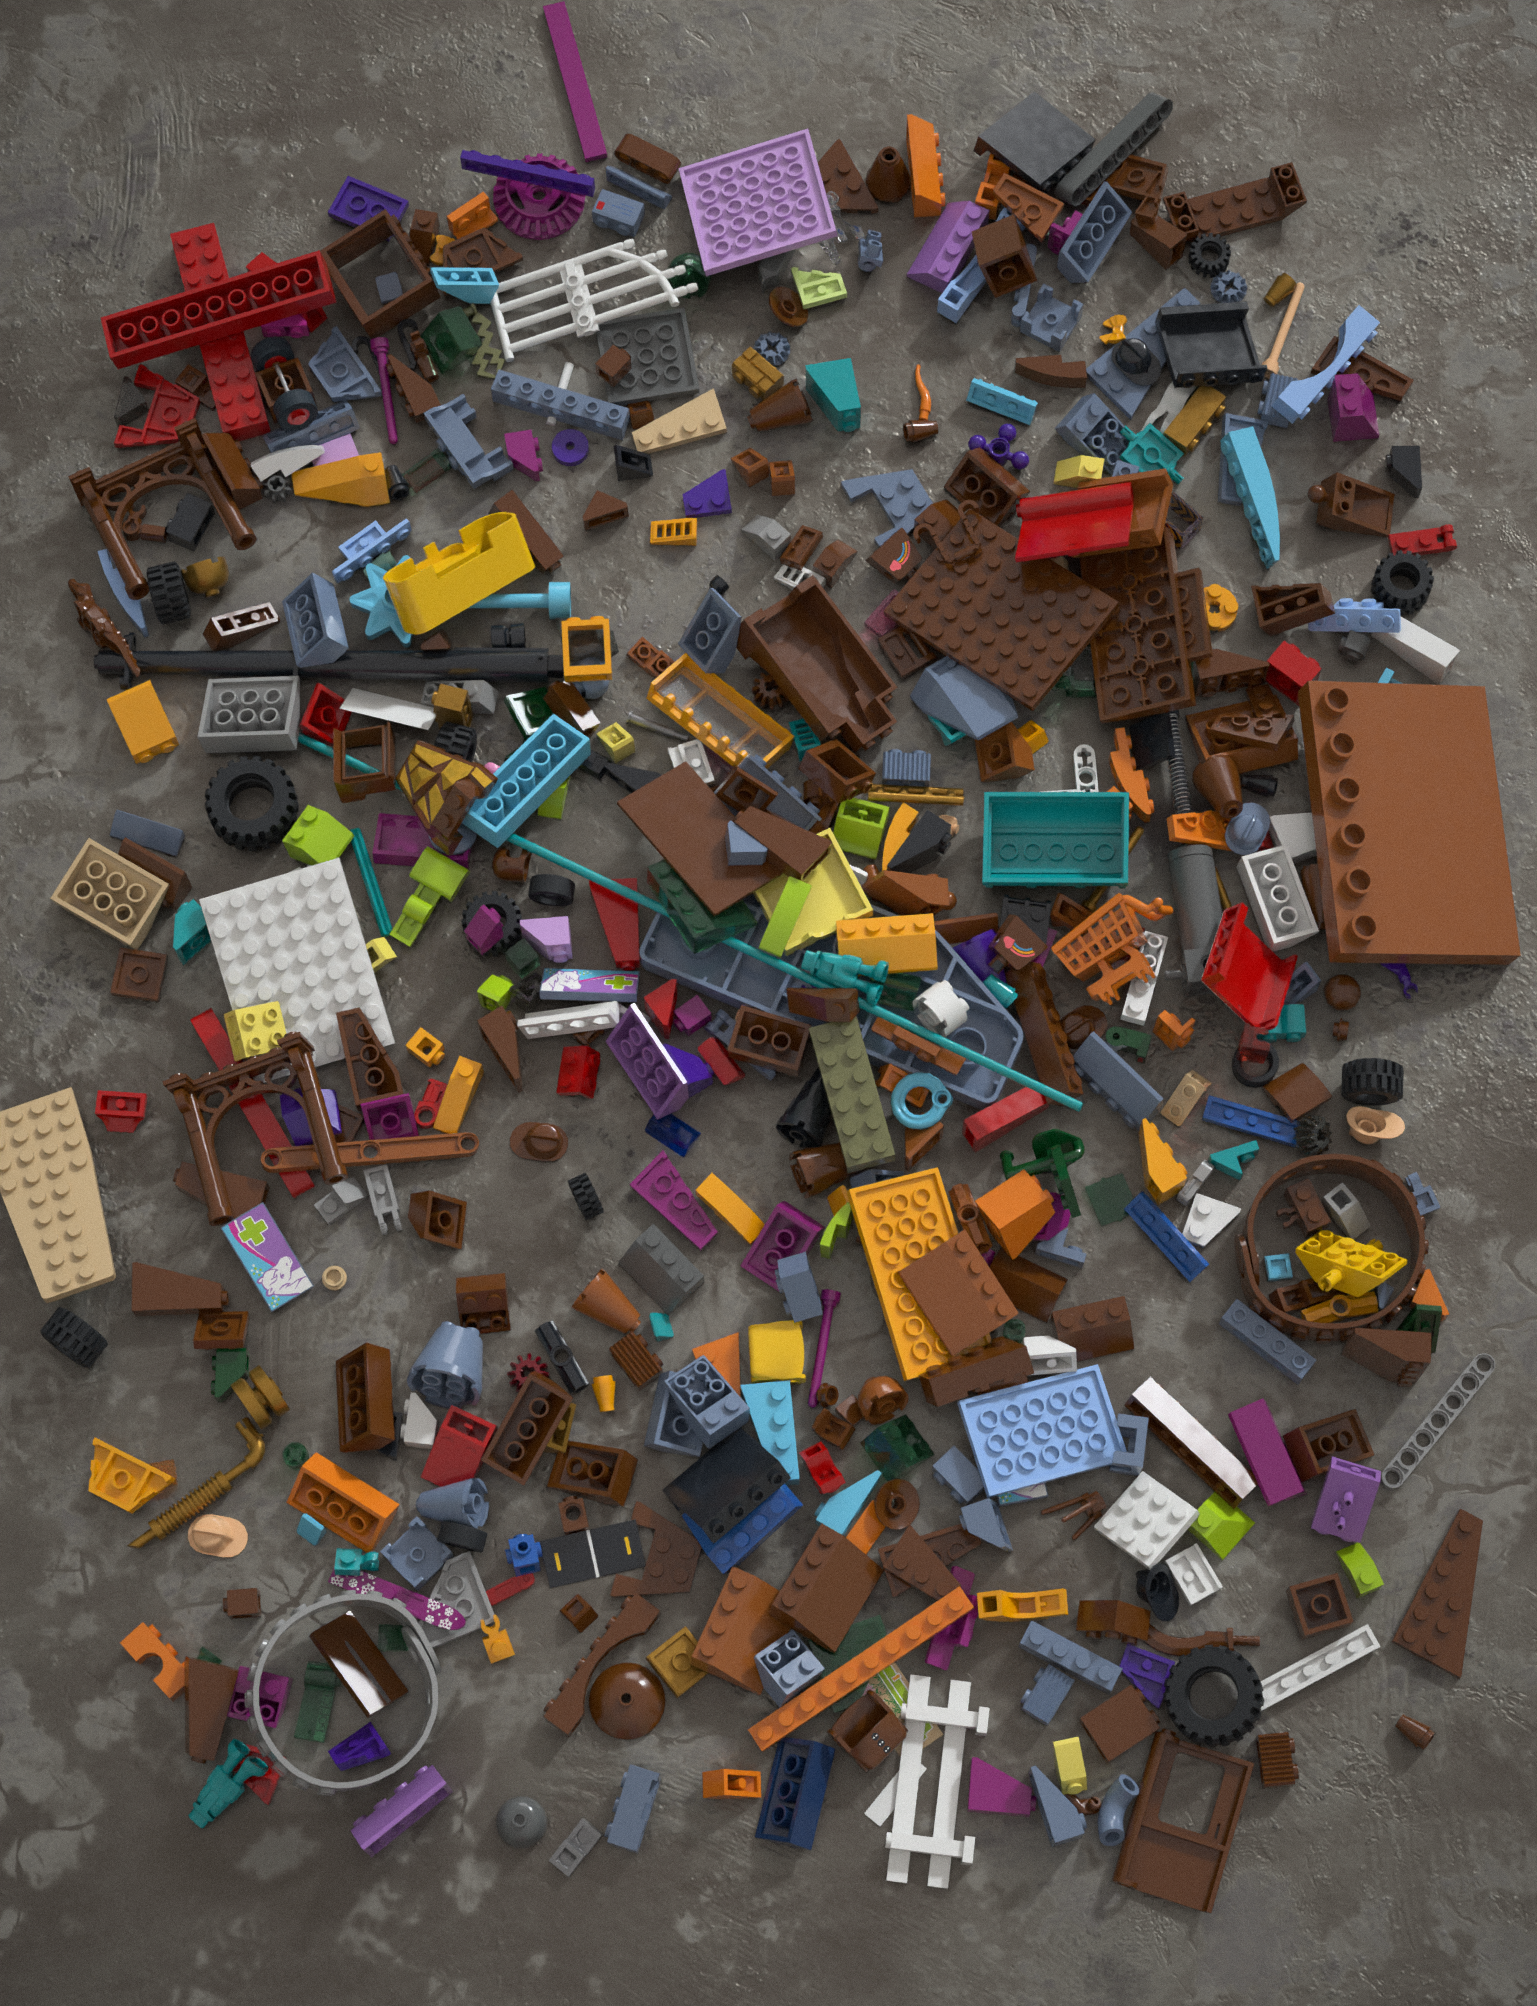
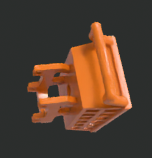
M1118 893L1051 947L1054 954L1057 955L1069 971L1083 982L1102 971V978L1086 988L1093 1000L1099 1001L1102 999L1109 1005H1113L1111 997H1115L1117 1001H1120L1118 988L1136 977L1145 983L1149 982L1146 975H1150L1153 979L1156 978L1145 955L1137 950L1148 941L1135 912L1152 921H1158L1166 915H1171L1173 908L1163 905L1161 898L1157 897L1147 905L1130 895ZM1120 904L1121 908L1114 912L1113 909ZM1109 913L1110 916L1103 921L1102 918ZM1096 922H1099V925L1092 929L1091 926H1093ZM1088 930V933L1082 937L1081 934ZM1105 937L1108 938V940H1109L1108 943L1105 941V939H1104ZM1077 938L1078 941L1071 945L1070 943H1072ZM1097 944V946H1098L1099 949L1096 950V949L1094 948V945ZM1087 952L1089 956L1085 957L1083 953ZM1128 954L1131 956L1128 962L1114 970L1112 967L1113 963ZM1075 959L1079 962L1076 965L1072 962Z

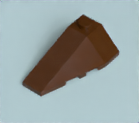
M947 499L933 503L914 519V529L922 523L930 524L942 542L960 520L958 509ZM923 532L920 535L934 550L937 548L929 532Z
M360 1007L336 1012L357 1111H362V1103L402 1095L403 1089L399 1071L382 1046Z

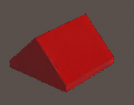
M317 683L300 723L302 733L333 747V728L344 731L352 711L340 709L345 699L322 684Z
M677 979L669 980L644 997L645 1012L665 1039H670L674 1010L678 998Z

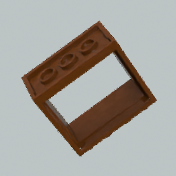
M386 209L320 250L327 263L330 277L371 340L378 338L397 326L403 319H408L441 298L430 273V268L427 267L420 252L416 250L412 240L401 227L397 217L394 214L390 216ZM393 235L423 282L367 316L338 270Z

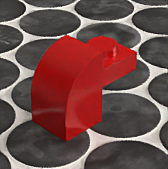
M821 1441L799 1452L820 1494L835 1492L841 1485L846 1483L842 1474L834 1465L828 1449Z

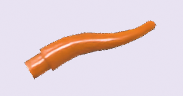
M917 364L915 381L921 398L919 420L928 421V416L931 412V398L921 379V366Z

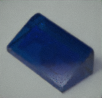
M673 1114L666 1115L660 1119L653 1115L645 1128L647 1134L682 1157L689 1152L701 1135L699 1131Z

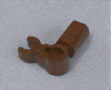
M419 331L410 333L412 341L409 346L424 380L428 383L435 382L439 379V375L423 338L420 337Z
M133 504L128 509L129 516L122 524L125 538L129 541H136L141 538L146 541L166 543V527L150 524L142 525L141 519L146 516V507L142 505L140 511L135 512Z

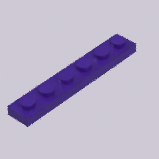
M462 150L460 156L461 166L464 170L580 195L594 196V178L586 174L578 175L563 169L554 170L546 168L540 164H526L521 160L512 161L503 159L498 155H484L475 150Z

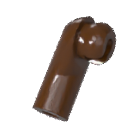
M1075 1794L1065 1795L1077 1808L1078 1814L1094 1815L1100 1810L1101 1801L1098 1797L1079 1799Z

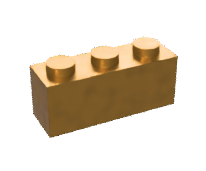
M1200 386L1164 431L1163 435L1184 453L1183 457L1189 451L1193 452L1200 442L1198 439L1202 434H1208L1216 417L1219 419L1226 410V406H1224L1226 396L1211 386Z
M440 684L438 691H434L431 704L434 705L433 713L436 714L439 730L446 721L471 727L473 712L468 690Z

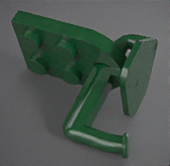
M1059 1129L1038 1133L1032 1139V1148L1036 1160L1017 1166L1012 1164L1014 1155L1011 1151L1005 1150L1000 1153L1001 1165L1006 1180L1023 1169L1030 1176L1044 1172H1053L1064 1210L1069 1209L1072 1218L1081 1216L1067 1169L1069 1165L1082 1158L1085 1153V1147L1081 1138Z

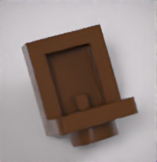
M825 1408L815 1418L811 1427L820 1439L842 1450L856 1430L853 1425L833 1416Z

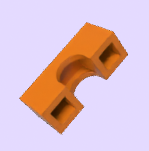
M990 153L985 178L980 184L975 204L988 209L989 219L996 220L1001 203L993 196V190L1003 174L1010 175L1012 169L992 153Z
M142 1622L120 1644L140 1665L152 1656H158L162 1659V1671L153 1681L174 1702L185 1692L184 1662L181 1664L175 1656L179 1653L169 1642L164 1645L159 1640L162 1634L153 1624L148 1627Z

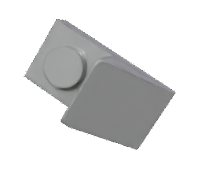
M354 1177L333 1184V1191L314 1204L315 1209L329 1226L368 1198V1195Z

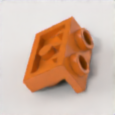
M484 191L447 215L449 230L457 239L483 227L487 229L498 222L497 216L490 209L489 197Z
M1164 1010L1158 1015L1152 1032L1172 1051L1177 1047L1182 1049L1191 1040L1190 1036L1195 1031L1193 1027L1196 1020L1191 1018L1182 1026L1177 1016L1172 1013L1169 1014Z

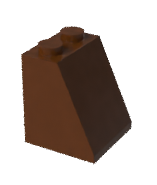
M1014 214L972 231L979 267L995 298L1037 282L1021 228Z

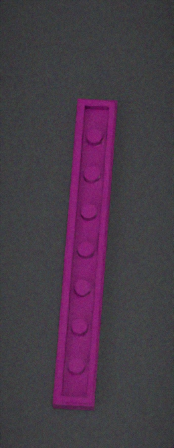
M565 2L543 6L585 162L607 158V151Z

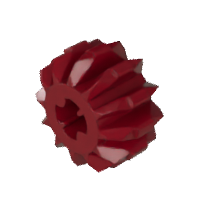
M528 1353L526 1356L527 1360L523 1361L522 1356L519 1355L517 1356L519 1364L515 1362L510 1363V1367L514 1371L507 1372V1376L513 1378L509 1384L511 1387L517 1386L516 1393H519L527 1378L524 1374L525 1371L529 1370L530 1373L536 1371L550 1378V1373L545 1371L548 1365L547 1363L540 1364V1356L535 1357L532 1361V1355Z

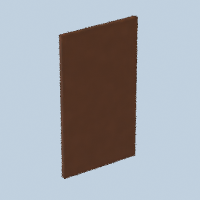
M686 761L617 802L620 809L713 916L718 915L783 875V872L767 860L762 865H728L725 834L727 824L730 821L733 822L735 816Z

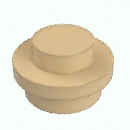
M339 1266L328 1267L322 1275L324 1286L332 1291L340 1290L347 1282L346 1272Z

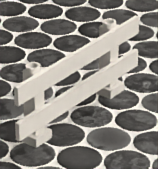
M910 1674L907 1704L902 1703L900 1719H905L904 1726L908 1729V1732L906 1733V1738L902 1741L892 1833L887 1832L885 1848H890L886 1881L907 1884L910 1852L931 1854L927 1886L948 1889L951 1857L961 1858V1864L972 1865L975 1837L965 1836L964 1841L953 1840L966 1728L976 1729L975 1735L986 1736L990 1708L979 1706L978 1712L968 1711L971 1682L958 1680L950 1681L948 1708L927 1706L931 1677ZM925 1723L945 1725L933 1837L912 1835Z

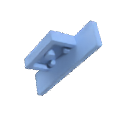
M408 519L403 520L388 532H385L375 520L340 545L339 551L347 561L332 571L336 583L348 580L360 567H366L377 555L383 552L386 553L391 548V545L398 540L406 539L412 531Z
M1351 598L1340 599L1334 605L1335 614L1308 623L1309 631L1349 632L1352 630L1355 632L1399 633L1401 631L1400 609H1384V602H1376L1375 599H1363L1362 602H1353Z

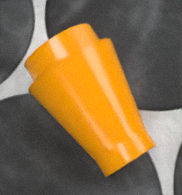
M612 1375L594 1377L593 1384H591L600 1412L614 1410L616 1381H613Z

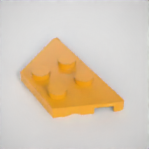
M94 1437L92 1445L95 1446L94 1460H91L90 1470L92 1475L89 1479V1492L133 1514L174 1482V1477Z

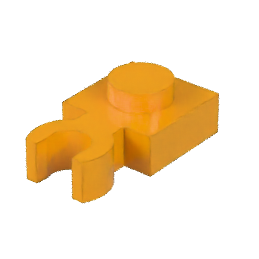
M496 1614L493 1615L495 1623L491 1627L486 1626L483 1619L480 1620L481 1629L484 1633L488 1634L482 1640L491 1664L515 1655L506 1629L498 1631L500 1621Z

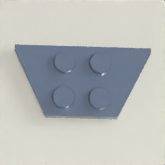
M337 326L331 330L332 335L327 342L322 343L318 353L308 363L309 369L332 402L382 396L381 389Z

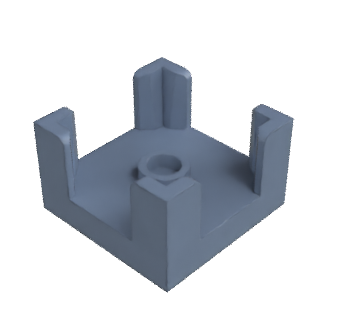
M1043 283L1038 292L1037 302L1030 313L1026 311L1021 319L1020 332L1060 352L1081 319L1084 304L1073 300L1071 307L1053 298V288Z
M1118 1414L1117 1425L1122 1437L1129 1438L1128 1452H1114L1109 1472L1132 1476L1140 1475L1144 1462L1149 1418Z
M416 1516L408 1524L409 1529L393 1545L388 1543L380 1552L418 1592L444 1567L446 1560L453 1558L454 1555L444 1543L442 1544L437 1541V1538Z

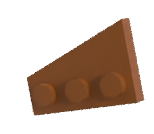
M1006 173L1003 174L993 190V196L1010 213L1014 214L1041 243L1049 232L1051 224L1056 221L1064 208L1063 202Z

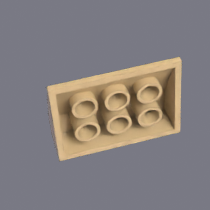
M88 838L50 899L59 907L134 950H138L152 927L170 885Z

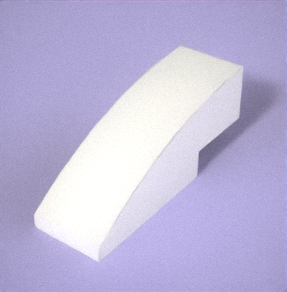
M321 445L285 448L264 455L251 462V467L260 481H263L280 469L285 477L325 453V449Z

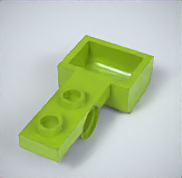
M427 846L409 874L411 879L420 884L415 893L406 902L400 918L389 935L412 947L440 898L444 897L452 902L469 875L470 870Z

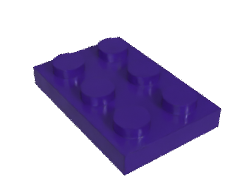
M347 176L328 210V216L356 228L386 209L390 216L394 214L400 222L409 207V201ZM392 236L387 238L386 241L389 242Z

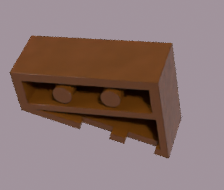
M1321 583L1293 584V586L1272 585V587L1251 586L1259 626L1270 637L1335 614L1331 592Z

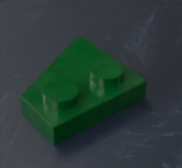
M1416 1304L1395 1331L1431 1333V1353H1435L1442 1315L1441 1306Z

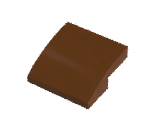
M1304 1063L1297 1065L1262 1087L1274 1106L1280 1107L1290 1123L1295 1122L1332 1099L1328 1089Z

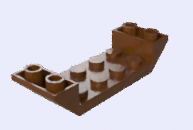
M1292 162L1272 167L1267 178L1187 199L1185 191L1163 197L1172 225L1183 231L1187 235L1186 241L1195 242L1197 237L1201 239V234L1204 233L1206 237L1209 236V233H1213V237L1216 238L1217 234L1222 237L1283 220L1307 203Z

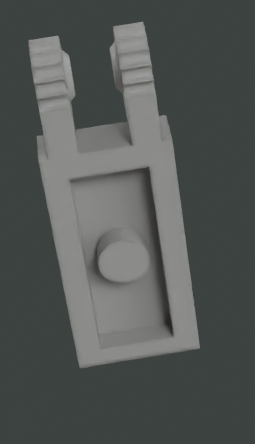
M384 1164L363 1170L374 1214L378 1218L382 1235L388 1234V1228L383 1218L385 1215L392 1214L394 1227L397 1231L402 1230L398 1214L400 1211L388 1165Z

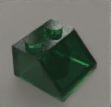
M461 306L439 312L420 335L442 374L447 373L473 357L483 345Z

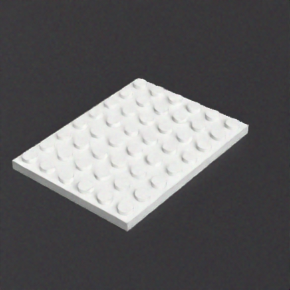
M340 858L199 899L232 1011L278 1001L286 1033L301 1032L314 1046L315 1051L312 1058L315 1067L345 1059L336 1012L360 1007L382 1046L395 1044ZM289 1069L275 1072L272 1080L290 1075ZM265 1073L253 1077V1080H261L265 1083Z

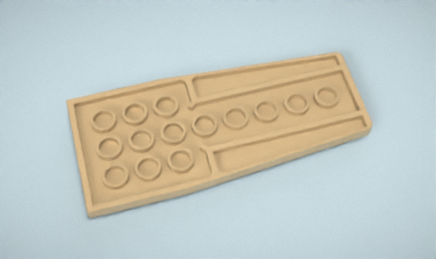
M72 1087L0 1111V1193L44 1302L51 1303L113 1281L116 1278L92 1151Z

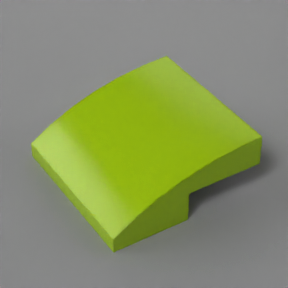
M849 1202L835 1214L823 1234L820 1242V1253L823 1258L831 1259L837 1237L847 1239L853 1220V1213Z

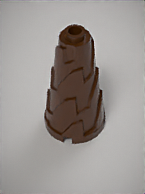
M840 1143L796 1150L789 1154V1161L796 1160V1164L790 1165L794 1180L800 1193L806 1192L804 1194L806 1199L814 1197L824 1189L858 1172H847Z

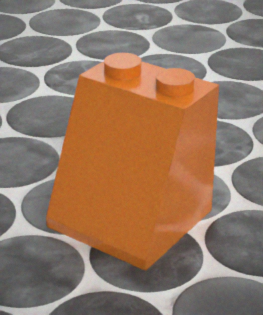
M1024 1169L975 1200L988 1232L1012 1260L1023 1251L1055 1214L1051 1204L1054 1202V1199L1047 1189L1043 1191L1036 1176H1030Z

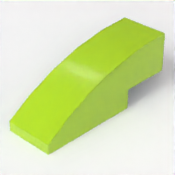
M789 876L761 940L759 949L781 958L810 894L812 885Z

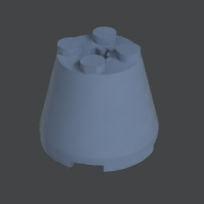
M442 1322L410 1368L407 1384L411 1391L417 1390L426 1396L425 1401L450 1409L451 1405L460 1409L462 1405L472 1404L475 1406L479 1402L482 1393L483 1341L479 1337L480 1332L473 1327L464 1328L455 1326L451 1322Z

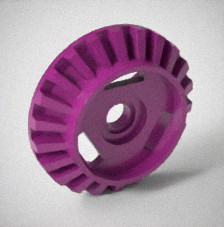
M537 153V156L530 157L529 154L521 160L526 164H540L546 168L554 170L563 169L569 173L578 174L573 166L567 164L566 160L556 159L554 155L547 157L543 156V153ZM501 177L496 179V185L493 189L494 208L501 223L512 233L527 239H550L567 232L577 223L585 207V195ZM536 192H543L546 195L542 200L533 198ZM517 193L524 209H519L514 204L510 196L511 194ZM560 197L565 198L559 207L550 211Z

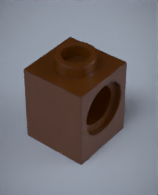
M570 1496L564 1498L563 1502L558 1503L565 1535L590 1530L583 1498L578 1499L577 1496ZM572 1509H577L581 1513L580 1517L574 1521L569 1520L567 1513Z
M258 1588L227 1590V1597L223 1598L224 1613H228L230 1619L261 1617V1595Z

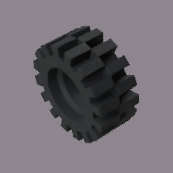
M1204 233L1201 234V239L1197 237L1195 242H1192L1188 261L1191 264V269H1196L1197 275L1202 272L1204 278L1207 277V274H1210V278H1213L1215 273L1218 275L1220 271H1226L1230 261L1231 250L1229 243L1226 244L1227 240L1225 238L1220 240L1221 235L1217 234L1215 238L1213 233H1209V236L1206 237ZM1204 250H1213L1218 254V259L1207 261L1202 258L1201 253Z
M586 1172L567 1181L586 1221L604 1213L598 1195Z

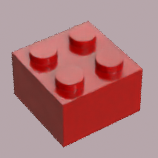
M1283 641L1267 660L1269 662V669L1265 682L1299 706L1298 691L1307 681H1318L1322 668L1315 659L1307 658L1303 655L1296 645Z

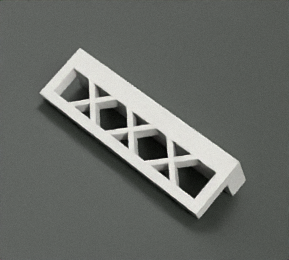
M617 1001L526 1013L525 1019L518 1020V1028L527 1039L614 1028L619 1022L620 1005Z

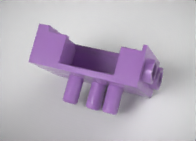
M1332 1457L1312 1517L1311 1529H1315L1323 1535L1331 1534L1338 1536L1347 1542L1360 1543L1380 1484L1381 1471Z

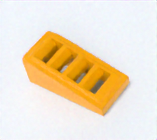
M697 518L651 521L650 545L697 546ZM657 528H662V537H657ZM667 529H671V536L666 537ZM676 529H680V535L676 536ZM685 529H690L689 535H685Z

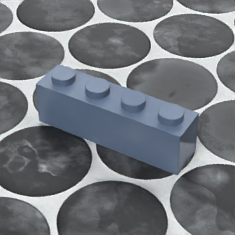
M1032 1620L1019 1644V1648L1108 1695L1111 1693L1123 1669Z

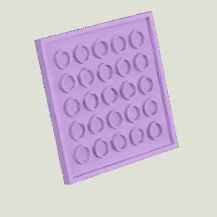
M808 129L679 168L706 276L838 236Z

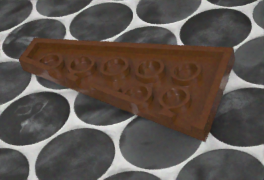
M1461 1508L1391 1641L1458 1679L1462 1676L1483 1520Z

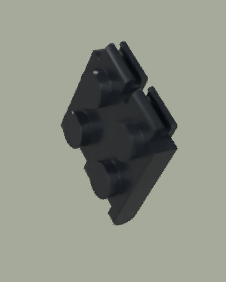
M1004 894L999 929L1009 914L1017 915L1046 944L1052 901H1032L1028 897H1025V899L1011 898L1009 895Z

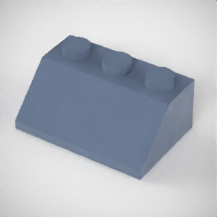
M667 1371L659 1374L644 1446L666 1453L699 1457L703 1441L693 1431L664 1384V1381L676 1372Z

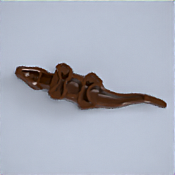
M69 579L68 586L76 598V601L73 603L79 615L77 622L81 628L91 632L93 640L101 649L108 647L121 655L132 673L139 677L140 668L136 664V659L133 658L129 644L126 643V639L122 637L121 632L114 626L108 611L105 608L101 609L95 603L90 585L78 583L75 579Z

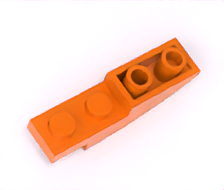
M1125 727L1116 728L1113 737L1116 751L1110 752L1108 760L1111 773L1119 791L1129 792V802L1133 805V812L1144 823L1150 822L1151 814L1154 813V804L1152 799H1148L1147 792L1150 791L1148 777L1144 778L1143 770L1136 771L1135 758L1130 757L1129 749H1132L1131 737L1126 735Z

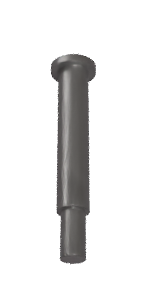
M633 711L629 712L626 720L628 725L632 723L670 738H677L685 742L689 738V735L678 732L676 729L633 714Z

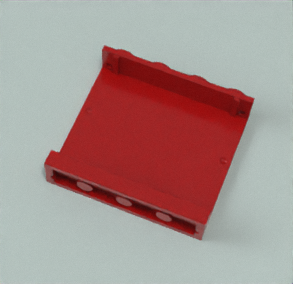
M1241 902L1224 910L1201 981L1252 1030L1260 1034L1274 1029L1279 1022L1278 1019L1284 1006V1000L1290 987L1289 984L1298 956L1295 954L1281 960L1244 924L1248 907Z

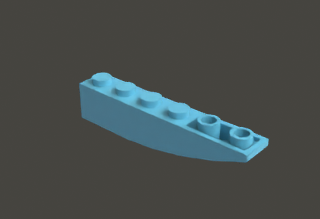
M1252 426L1228 432L1220 442L1221 451L1226 456L1229 464V473L1233 476L1236 483V492L1242 500L1244 514L1249 519L1252 536L1257 541L1260 558L1267 569L1271 568L1280 558L1279 519L1269 469Z

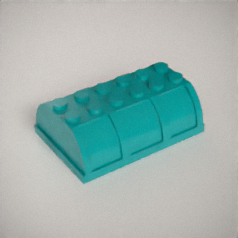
M984 792L982 883L986 888H993L994 886H1026L1027 888H1037V886H1075V888H1085V886H1118L1119 889H1126V886H1128L1129 792Z

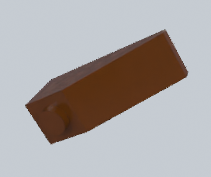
M270 602L210 618L203 636L212 651H221L252 638L277 625L281 620Z
M857 988L786 989L790 1013L827 1022H851L860 1012Z

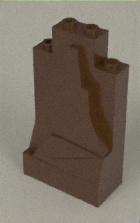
M814 575L796 585L788 596L764 611L762 608L757 610L741 622L736 646L737 650L745 660L751 657L773 677L821 742L828 737L832 740L841 734L856 753L862 748L864 751L868 750L876 744L875 739L880 737L883 740L893 732L891 728L897 723V720L885 704L893 698L891 694L898 687Z

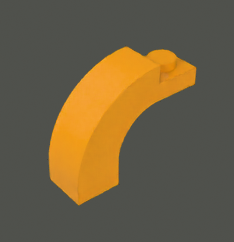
M1063 1588L1028 1593H1011L1003 1590L977 1593L979 1619L1018 1622L1045 1620L1049 1617L1068 1615L1067 1592Z

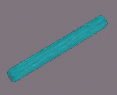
M354 828L349 830L354 835L351 840L380 934L382 937H388L392 931L391 922L361 829Z

